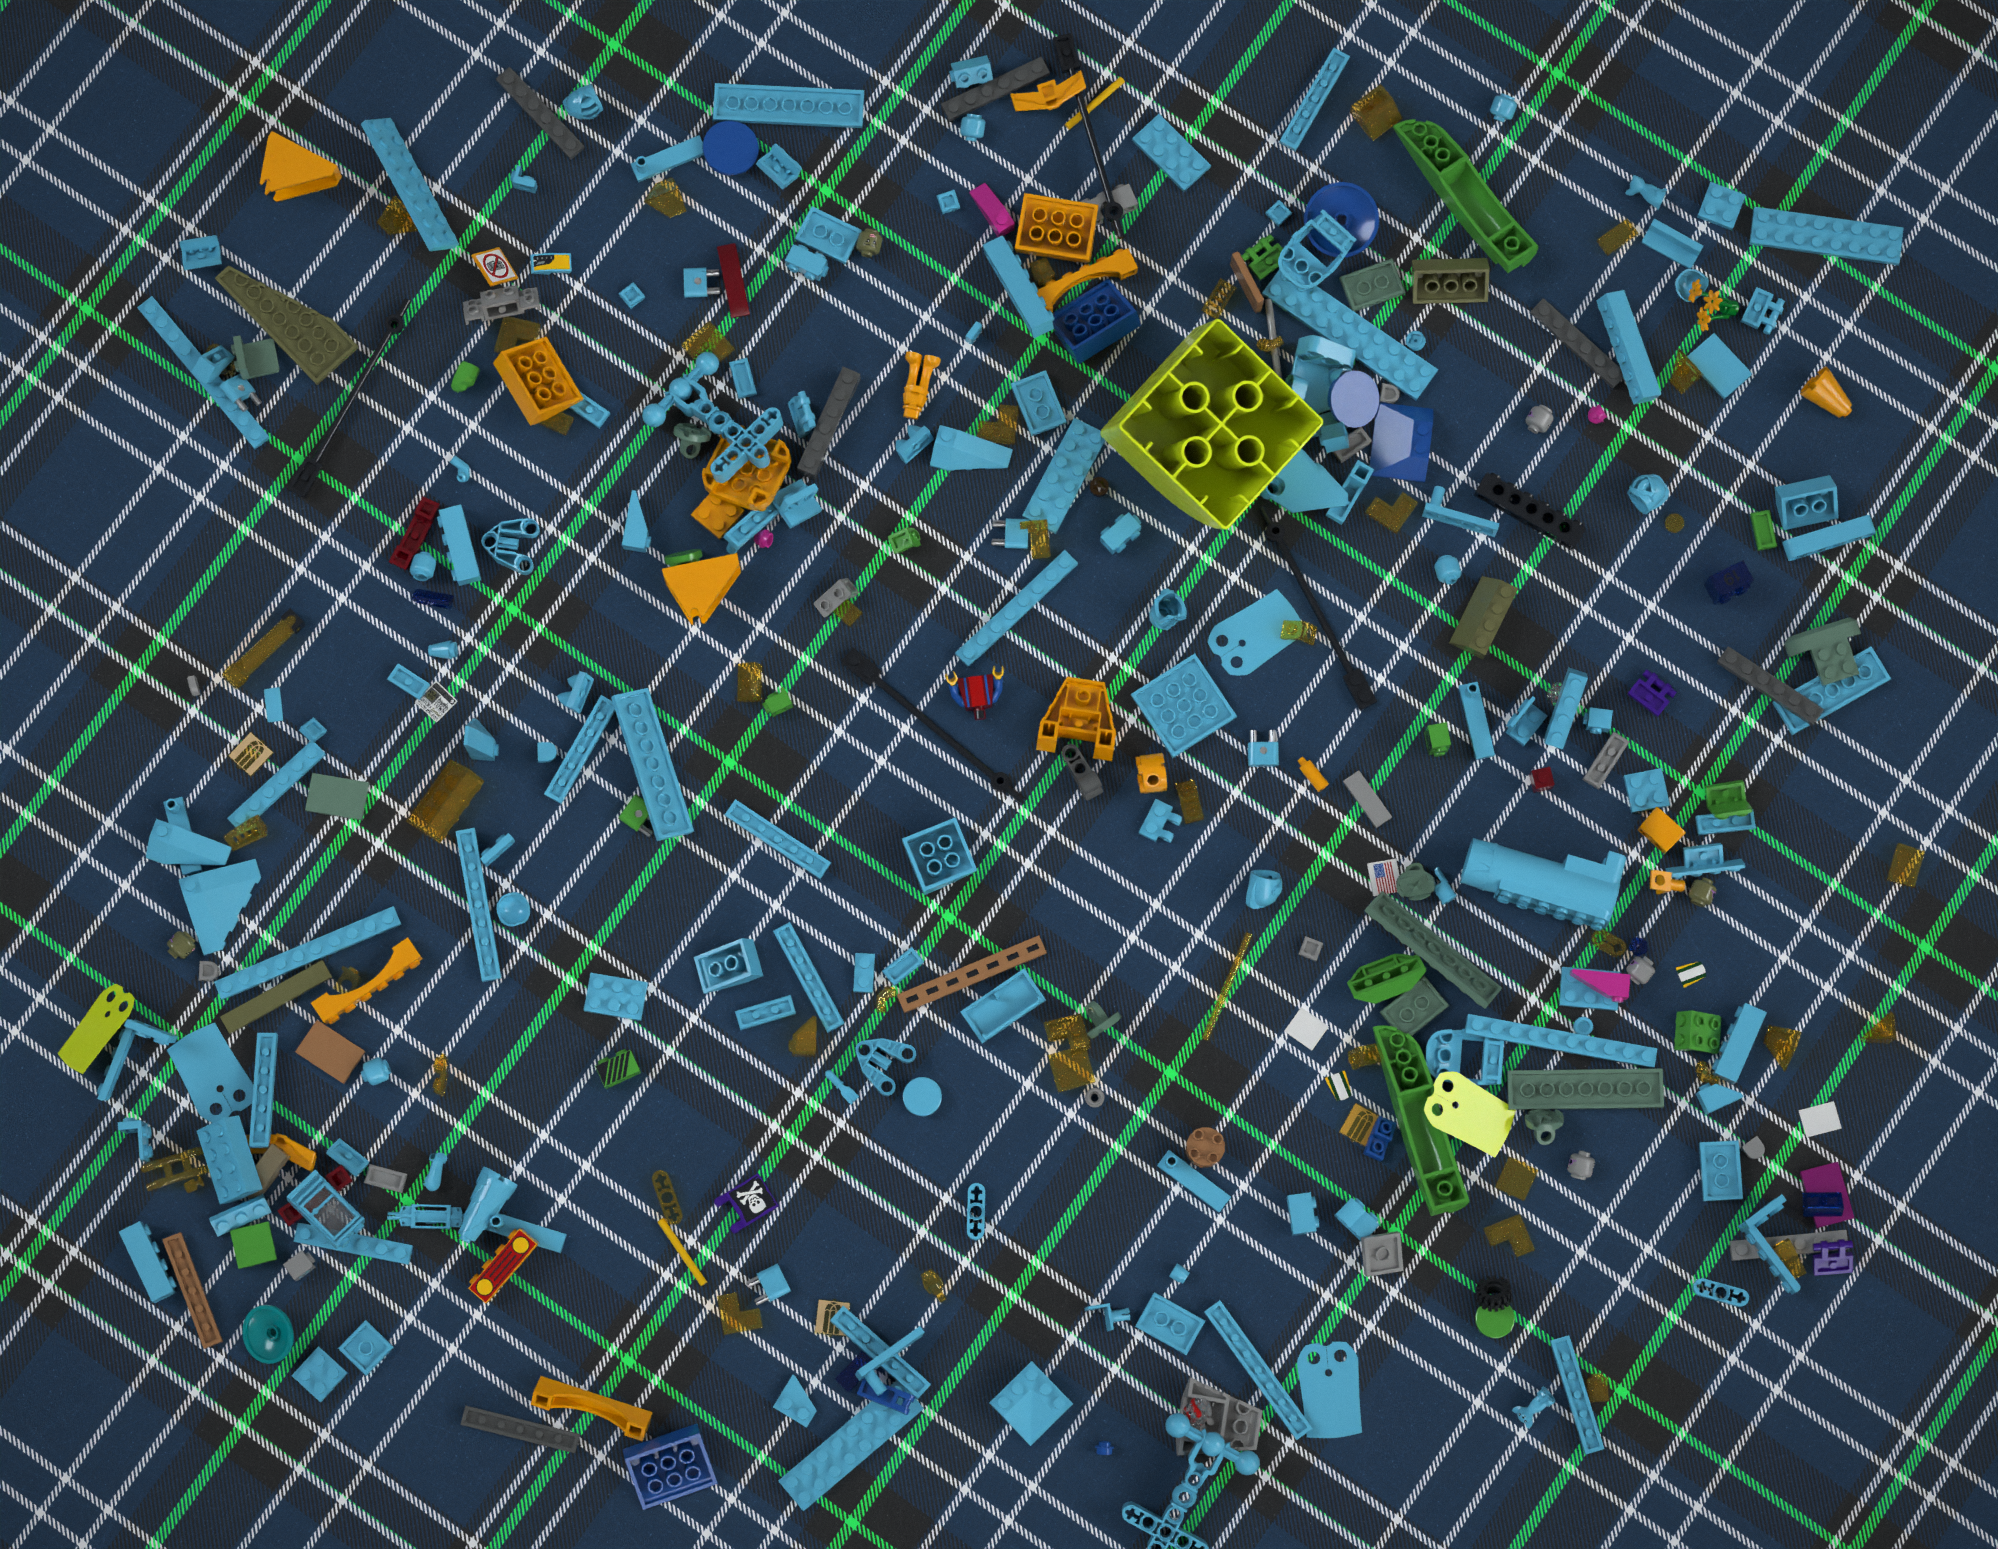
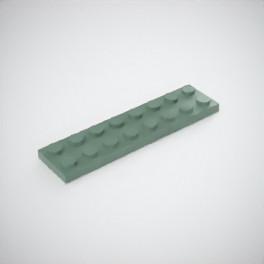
M1381 891L1365 909V912L1372 919L1379 922L1385 930L1395 935L1401 943L1411 948L1417 956L1422 957L1432 968L1438 970L1448 981L1454 983L1463 993L1470 996L1476 1004L1484 1009L1501 991V986L1385 892Z
M1663 1069L1507 1071L1508 1110L1664 1108Z

